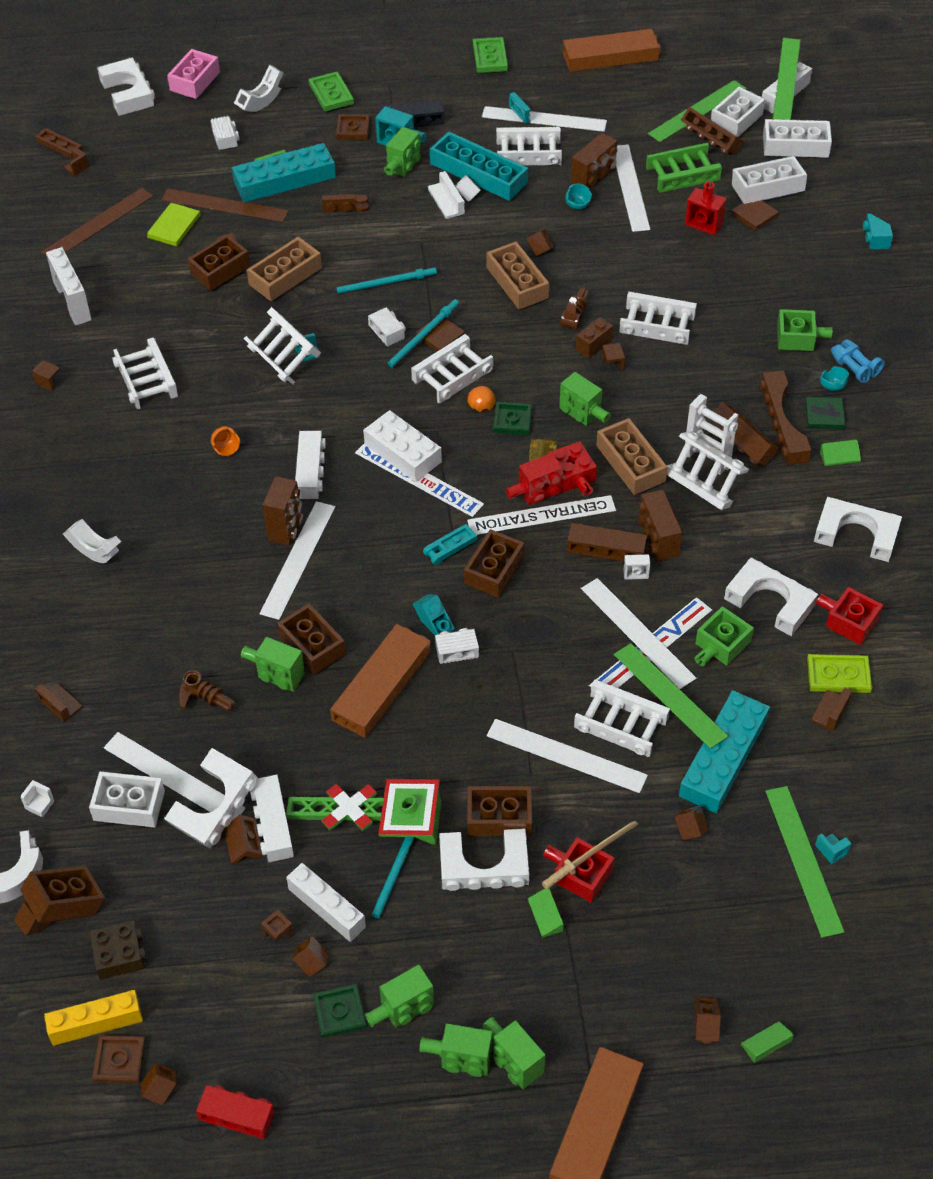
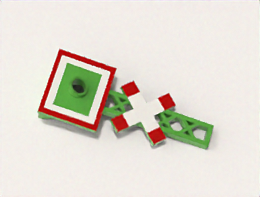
M386 779L384 798H373L377 793L369 784L351 798L335 784L326 791L330 797H289L286 817L290 820H321L329 830H332L343 820H352L362 831L373 823L372 821H380L379 837H416L436 845L442 801L439 793L440 781L427 779ZM407 804H412L409 808H404ZM294 805L304 806L299 812H293ZM318 805H323L325 807L320 812H315L313 810ZM365 806L366 809L362 811L360 807ZM383 806L382 813L375 811L378 807Z

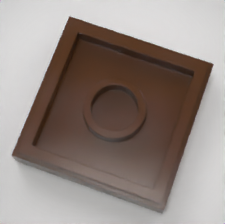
M339 114L336 139L368 140L370 115Z
M760 200L746 204L742 203L732 210L731 215L756 231L778 217L779 212Z
M444 318L421 341L438 352L463 336L465 331ZM426 324L424 327H422L420 330H418V331L416 332V335H417L422 329H424L428 324Z
M99 1036L92 1077L93 1082L139 1084L145 1037Z

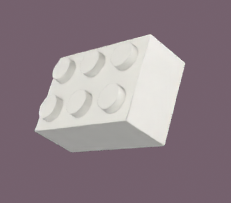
M738 87L712 110L711 120L738 137L763 115L765 99Z
M99 772L89 806L93 821L156 827L165 792L162 779Z

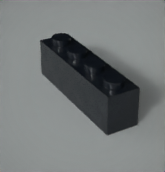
M442 100L379 106L380 112L386 106L412 115L413 127L444 124Z

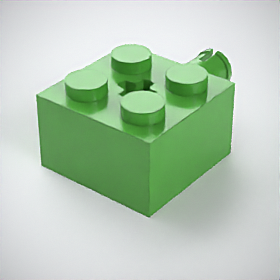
M402 127L386 145L387 166H385L384 171L387 175L391 176L395 173L404 177L420 161L421 141L419 132Z
M780 309L777 322L778 349L814 351L816 338H832V327H817L815 311Z
M576 372L560 384L559 408L564 413L569 414L586 426L596 418L603 423L610 419L611 413L601 408V388Z
M722 606L697 630L695 644L703 650L694 657L696 663H700V666H705L714 656L727 666L751 642L754 627Z
M268 637L265 638L258 650L248 646L242 649L241 658L256 663L258 677L264 682H271L278 685L281 689H288L294 692L305 675L301 650Z
M420 965L380 986L381 1006L366 1013L365 1017L371 1027L389 1017L396 1028L399 1025L408 1024L416 1015L420 1013L425 1014L430 1011L432 1006H434L433 985Z
M494 1017L489 1018L483 1024V1029L492 1031V1038L494 1039L493 1059L500 1068L504 1067L506 1069L508 1077L514 1085L518 1084L522 1089H525L544 1074L545 1054L516 1020L505 1029H502Z
M446 1024L442 1041L422 1037L419 1051L440 1055L442 1068L449 1072L458 1073L462 1071L468 1072L475 1077L487 1076L492 1053V1031Z

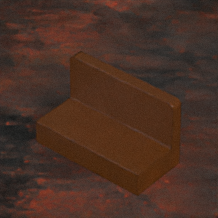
M57 683L49 689L45 688L42 684L35 688L38 699L64 723L82 709V705Z
M844 687L841 695L827 690L811 721L834 731L849 703L852 690Z
M238 815L231 821L229 826L224 828L230 861L233 864H236L245 856L256 859L263 856L256 819Z

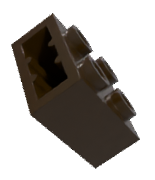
M134 920L90 931L96 971L100 980L144 969L143 961L147 960L144 947H140L139 941L143 940L140 927L136 928Z

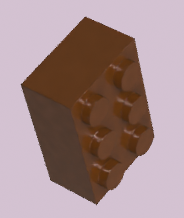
M601 133L572 157L571 183L583 184L590 188L610 170H613L617 164V140Z
M228 234L187 259L190 274L210 291L251 266L248 251Z
M275 476L262 504L268 541L290 545L292 539H295L297 535L298 525L302 524L303 514L301 513L302 502L299 499L300 489H298V484L295 480Z
M659 490L642 494L641 503L638 504L640 513L637 515L639 526H642L644 529L643 534L647 535L651 554L655 555L657 561L679 557L682 531L664 491Z
M490 529L464 569V584L499 598L524 558V542Z
M310 603L277 623L279 638L286 645L302 651L303 663L313 675L346 654L345 642L342 637Z
M468 786V836H504V830L525 829L526 836L532 835L531 786Z
M86 866L32 871L20 889L38 923L95 916L105 898Z

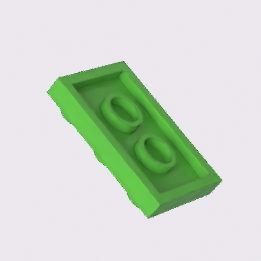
M503 37L473 39L477 73L508 71Z
M338 72L309 79V85L324 112L354 104L353 97Z

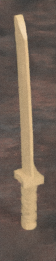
M636 821L629 823L571 863L568 859L565 860L564 867L542 882L543 887L548 889L568 873L573 875L578 865L637 826L638 823Z

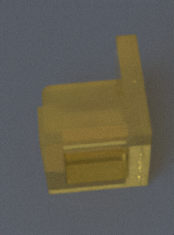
M531 439L529 461L543 457L548 452L556 450L557 441Z

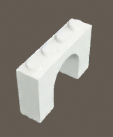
M133 58L97 67L104 89L120 84L134 85L128 90L111 94L114 108L119 116L154 106V91L150 90L149 82L145 81L144 73L141 72L139 64L135 63Z
M63 248L46 252L53 282L59 293L64 292L69 314L75 326L91 321L85 291Z
M827 497L814 542L833 547L837 531L843 525L850 523L861 524L869 528L875 538L870 557L889 562L902 516Z
M750 558L726 587L724 599L741 608L756 591L769 589L780 593L787 603L776 617L775 628L792 636L815 607L818 594L812 589L797 583L795 580L780 574L777 570L769 568L762 562Z
M213 748L200 766L207 773L223 781L225 797L221 805L210 813L200 814L176 801L164 818L170 825L209 849L218 843L222 831L225 827L229 826L233 819V814L237 809L241 808L245 796L249 791L253 790L257 780V776L252 771Z
M525 829L504 830V858L498 865L489 869H478L466 862L462 854L461 832L440 833L442 889L455 891L461 888L476 890L481 887L501 888L502 886L522 887L529 885Z

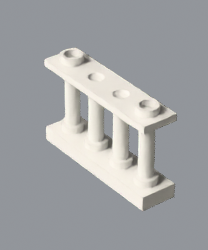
M560 127L497 128V145H502V151H497V154L521 165H561L562 150H556V144H560ZM508 144H518V151H508ZM524 144H533L534 150L524 151ZM540 144H549L550 150H540Z
M628 292L626 309H630L627 319H620L619 333L688 345L690 330L686 329L688 320H694L697 303ZM637 311L647 312L644 322L634 320ZM654 314L664 315L662 325L651 323ZM671 317L681 318L679 328L668 326Z
M271 307L267 312L272 317L270 319L271 322L254 341L247 336L244 339L249 343L247 347L254 353L257 351L279 372L277 376L286 383L288 380L294 384L295 381L289 375L307 355L312 354L317 358L321 352ZM281 325V332L263 351L259 345L276 326ZM291 335L292 341L273 361L269 355L286 336ZM301 344L303 346L301 348L302 351L283 371L279 365L296 346Z
M464 334L412 367V381L418 384L422 380H426L437 390V402L440 404L493 370V356L490 355L484 360L470 350V338ZM465 354L476 365L469 368L458 357ZM453 363L463 373L456 377L444 366ZM439 371L449 382L441 385L431 375Z
M154 337L147 339L148 347L142 351L120 357L117 349L113 350L115 355L112 358L114 366L119 368L130 392L128 393L131 404H135L137 409H140L139 399L165 391V393H169L171 399L178 397L176 384ZM146 356L153 358L149 362L125 369L124 363ZM147 369H158L157 373L135 380H130L129 375ZM155 380H163L162 385L137 393L134 389L136 386Z
M700 394L690 404L686 432L693 431L697 433L699 438L727 456L732 457L735 432L738 427V414L734 413L729 420L707 409V397ZM704 416L724 426V430L722 431L706 422ZM702 429H705L721 438L722 443L704 434ZM692 446L687 457L690 458L694 453H700L701 450ZM707 455L708 458H710L713 461H716L714 458ZM722 464L718 474L721 475L724 470L729 468Z
M693 431L681 433L679 437L684 439L686 443L677 462L666 465L668 467L667 475L720 510L730 508L733 501L728 498L727 494L737 474L747 473L749 469L744 466L743 462L732 459L699 438L697 433ZM692 446H695L701 452L691 472L688 473L684 470L683 464ZM707 455H709L716 461L706 482H702L698 479L697 475ZM723 464L731 469L721 491L718 492L713 489L712 484Z
M594 679L591 685L590 696L594 699L585 716L576 713L574 728L630 749L639 755L650 757L653 743L649 742L657 724L666 726L670 708ZM601 702L612 705L604 723L592 719ZM620 709L631 712L622 731L611 727ZM639 716L650 720L641 738L630 734Z

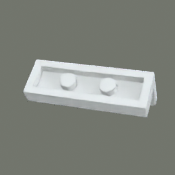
M445 171L440 172L439 183L428 186L430 194L446 219L464 214V200Z

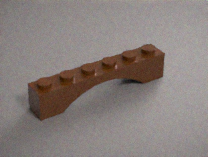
M784 370L765 372L762 375V380L759 381V388L764 393L763 399L764 403L768 405V416L772 417L773 430L777 432V443L781 444L782 447L781 455L785 458L787 465L808 463L811 448L807 436L796 430L783 412L782 401L786 396L788 387Z

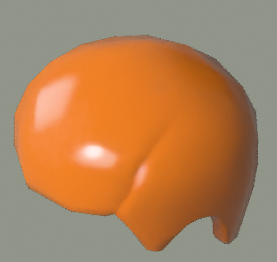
M478 386L468 394L467 401L469 406L479 412H482L483 409L491 411L496 405V397L487 386Z
M222 426L211 435V444L219 455L230 456L239 449L240 438L231 427Z

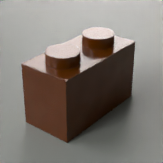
M599 317L577 334L576 351L588 359L603 348V345H607L612 341L613 325Z

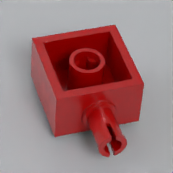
M707 181L704 183V190L695 188L688 198L685 225L716 235L723 225L726 198L713 194L715 184Z
M581 442L547 453V455L553 453L563 467L562 493L575 488H579L583 496H587L586 492L588 495L593 492V488L589 483L596 481L597 466Z
M553 453L520 465L519 483L506 488L508 498L512 499L522 494L528 505H531L548 497L556 496L562 492L563 467Z
M850 587L845 590L838 601L822 593L816 602V605L830 611L826 624L827 628L860 645L879 620L883 604Z
M576 838L566 853L549 844L543 857L558 864L555 869L556 872L565 866V860L568 859L572 863L594 846ZM599 850L578 865L573 875L568 873L556 884L592 903L612 873L615 857Z

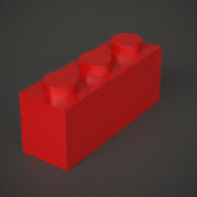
M206 1085L196 1113L200 1121L265 1139L274 1116L273 1105L266 1099L258 1098L256 1100L249 1098L247 1094L242 1092L232 1093L218 1085H214V1087Z

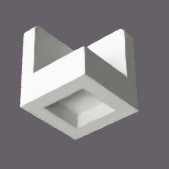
M467 175L455 185L457 191L467 201H470L480 191V188Z
M32 780L21 795L25 809L42 818L55 802L50 788Z

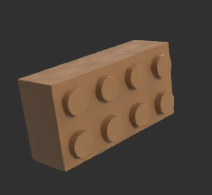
M297 237L247 269L249 285L268 300L273 301L322 268L321 253L300 237Z
M517 242L486 252L487 269L518 309L549 298V282Z
M629 418L597 431L596 446L634 495L666 482L668 467Z

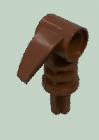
M585 287L579 289L577 295L571 296L566 310L562 313L560 325L574 329L579 328L582 313L587 307L586 298L589 294Z
M192 670L184 674L179 692L181 709L186 708L190 696H198L204 701H208V704L212 707L218 705L226 711L233 710L235 702L223 695V689L220 687L216 688L213 684L210 685L208 681L202 682L201 674L198 671Z

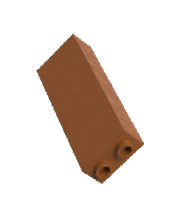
M652 29L563 40V55L569 72L658 60L659 53H661V45L657 43V36L654 35Z
M396 624L330 709L331 720L366 738L431 652L430 640L423 635L412 632L407 627Z
M599 1047L550 1171L549 1179H602L641 1077L644 1063Z

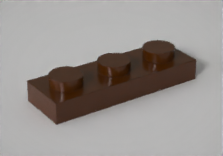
M47 128L35 136L36 142L73 159L72 149L78 148L81 151L83 150L82 145Z

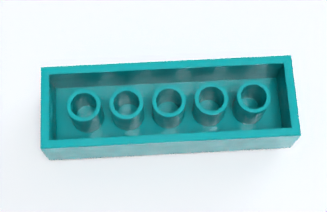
M451 132L445 134L430 148V164L459 178L467 175L477 186L509 201L528 183V167Z
M324 143L232 167L234 184L243 202L336 178L334 161Z
M732 690L715 721V724L728 737L712 748H709L703 742L681 782L679 797L699 806L701 805V807L717 814L768 719L770 706Z

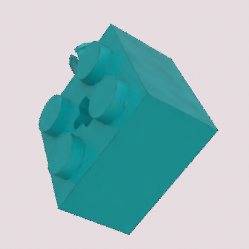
M385 106L376 116L377 143L386 146L402 127L419 132L421 143L425 141L426 133L414 130L412 115Z

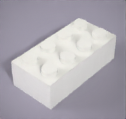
M765 119L763 131L764 156L829 157L831 148L830 121Z
M792 156L733 169L732 186L742 202L746 204L805 191L807 174L796 158Z
M390 410L363 430L365 445L415 482L442 462L441 447Z

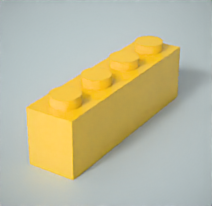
M135 990L44 1014L47 1034L53 1046L143 1022Z

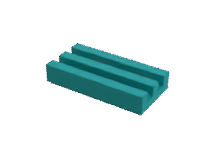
M515 92L510 93L509 107L525 124L529 123V112L531 109Z

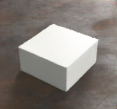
M625 555L624 579H648L650 569L649 555Z

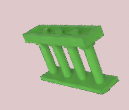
M704 143L647 155L646 169H655L659 175L657 185L659 193L703 184L707 181L720 180L722 169L720 163L711 165L707 158L709 144ZM701 159L704 166L696 168L692 161ZM685 162L689 170L681 171L677 164ZM670 165L674 173L665 174L662 167Z

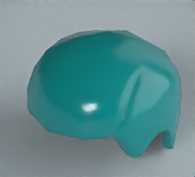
M573 184L566 193V203L573 209L581 210L588 206L591 192L583 184Z
M835 366L829 372L823 371L820 382L827 390L839 391L847 385L849 373L846 369Z

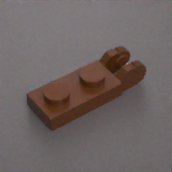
M367 195L322 196L323 213L354 210L362 212L367 211L369 208Z

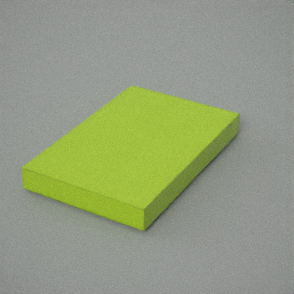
M170 203L148 231L147 237L177 247L200 217V211Z
M808 654L807 664L810 691L826 692L830 690L832 692H842L844 687L856 693H871L872 685L868 656Z

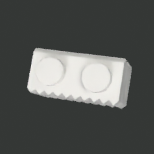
M229 116L211 119L212 131L218 149L237 147L239 135L234 121H231Z
M387 307L368 315L370 328L386 346L389 347V345L405 338L404 324L398 322L395 314L392 311L390 312Z
M463 628L457 632L449 633L444 631L439 635H435V645L440 664L479 657V647L474 629Z

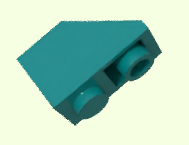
M867 214L866 221H863V231H866V242L869 243L870 249H890L893 238L890 224L872 214Z
M427 594L412 604L421 622L434 635H439L444 631L451 632L455 629L438 595Z

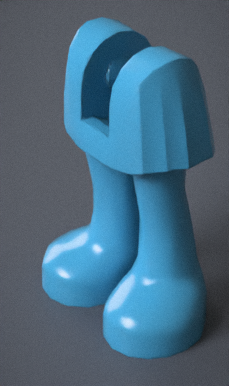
M848 339L844 340L841 345L832 347L831 352L839 365L847 364L861 383L868 382L870 377L875 378L885 365V361L879 357L874 358L872 361L867 359L859 351V346Z

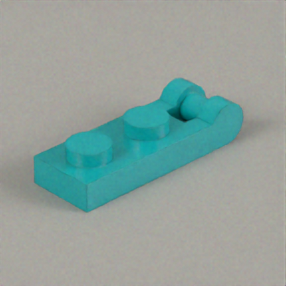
M465 524L426 546L423 553L430 557L431 562L437 566L447 557L477 541V535Z

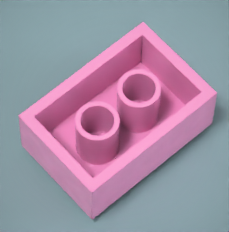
M191 49L167 75L170 91L197 99L220 73L218 57Z

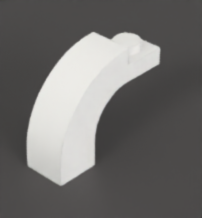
M269 65L260 85L251 91L240 89L234 103L250 112L259 111L268 106L281 89L278 87L283 72Z
M83 519L75 522L63 533L77 550L99 563H106L119 551L116 546L121 541L117 536L104 539L97 535Z
M29 830L20 832L21 856L18 863L12 869L0 873V903L14 900L23 895L20 889L29 873L41 871L43 857L39 847L37 848L36 839L31 837Z

